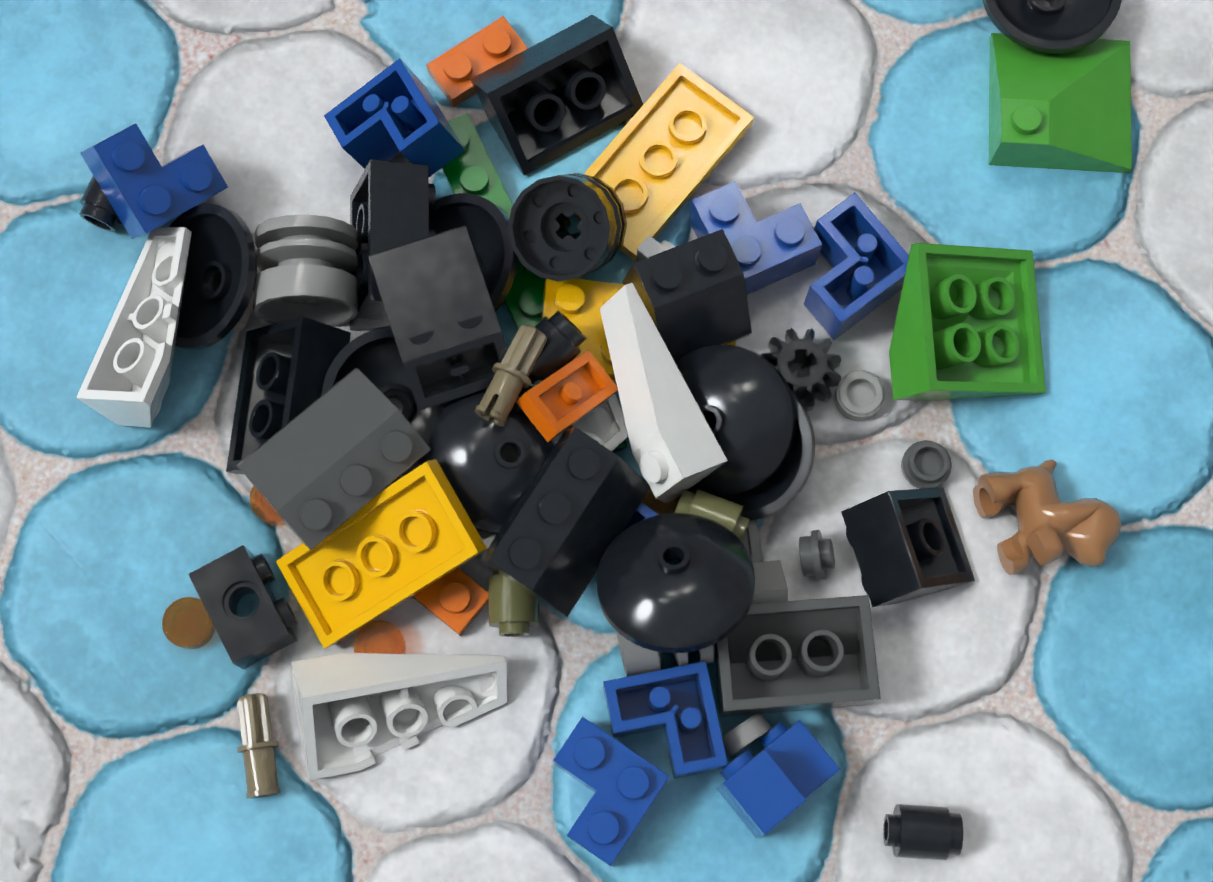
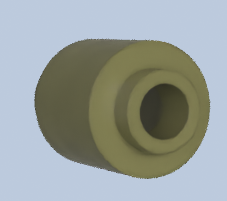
M699 489L696 494L684 490L675 510V513L695 514L714 520L732 531L741 542L750 520L741 516L743 505Z
M493 569V575L488 577L489 626L499 628V636L503 637L530 635L529 627L539 625V599Z

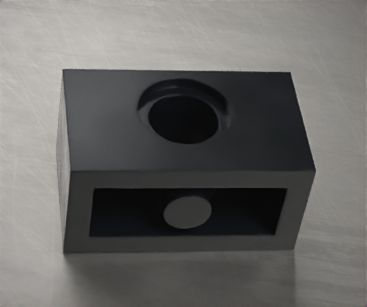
M242 545L188 574L232 663L245 669L297 641L291 627L298 624V621L285 597L276 600L268 584L276 579L262 553L254 557ZM247 594H257L259 597L257 610L248 617H239L237 614L239 600Z

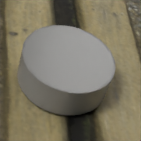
M865 370L849 372L842 377L835 390V405L838 411L850 420H869L879 412L884 403V386L881 380L871 372Z
M757 713L722 737L725 751L729 757H732L772 729L763 714Z

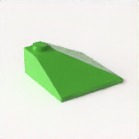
M991 33L989 165L1130 173L1132 170L1130 41L1097 39L1092 44L1079 50L1056 54L1030 50L1011 41L1004 34Z
M915 243L911 245L889 350L893 400L938 401L1046 393L1032 250Z

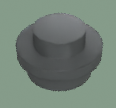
M928 440L912 444L904 453L901 461V469L905 479L912 486L919 489L941 486L948 479L952 468L951 458L947 450L940 444Z
M812 530L811 536L799 538L800 562L804 577L816 576L817 580H825L826 569L835 568L832 540L823 539L820 530Z

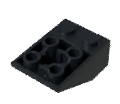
M463 225L368 255L418 411L487 389L495 375L492 368L495 363L502 362L507 352V347L466 226Z

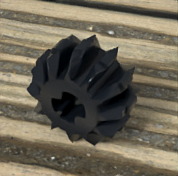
M791 328L786 331L785 342L776 337L771 338L768 344L770 352L762 353L761 356L776 367L785 379L789 389L799 398L808 412L813 410L815 398L825 403L830 400L832 393L829 387H837L841 381V375L834 371V369L839 367L841 358L840 355L827 354L832 344L830 338L816 344L813 342L815 332L812 328L806 331L803 339H799L796 331ZM793 363L802 364L801 370L805 367L809 368L807 376H797L798 370L792 373L790 370Z

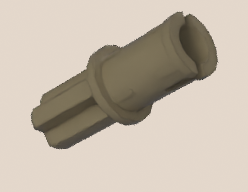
M530 325L519 327L502 362L494 364L492 370L495 375L480 404L475 408V413L482 419L490 422L493 417L495 418L494 425L505 426L506 419L522 388H529L531 380L528 377L547 341L546 335L537 328Z
M262 693L244 695L237 701L242 746L237 747V752L243 753L247 799L280 794L274 748L279 747V741H273L268 697Z

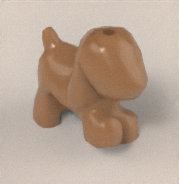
M1052 459L1044 461L1039 466L1021 468L1017 472H990L983 474L978 480V485L973 489L974 503L982 518L996 516L1006 506L1015 505L1018 532L997 544L1001 565L1009 575L1027 569L1032 559V553L1040 565H1045L1059 559L1064 549L1081 565L1098 567L1104 564L1106 553L1117 541L1120 534L1121 520L1119 512L1108 503L1097 498H1083L1068 503L1060 501L1055 480L1052 476L1057 463Z

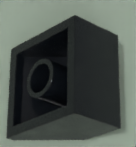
M723 229L633 263L622 281L623 285L633 283L675 363L683 356L699 348L712 345H726L752 333L744 273Z
M943 487L887 491L841 511L846 525V537L854 550L862 574V586L869 595L872 607L903 603L975 581Z

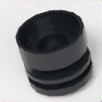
M581 173L557 175L535 181L518 196L511 208L508 223L511 247L522 265L541 278L555 281L579 278L595 272L608 264L622 247L627 228L623 203L613 188L595 176ZM578 215L581 219L577 225L580 232L570 234L567 229L570 227L571 222L567 217Z

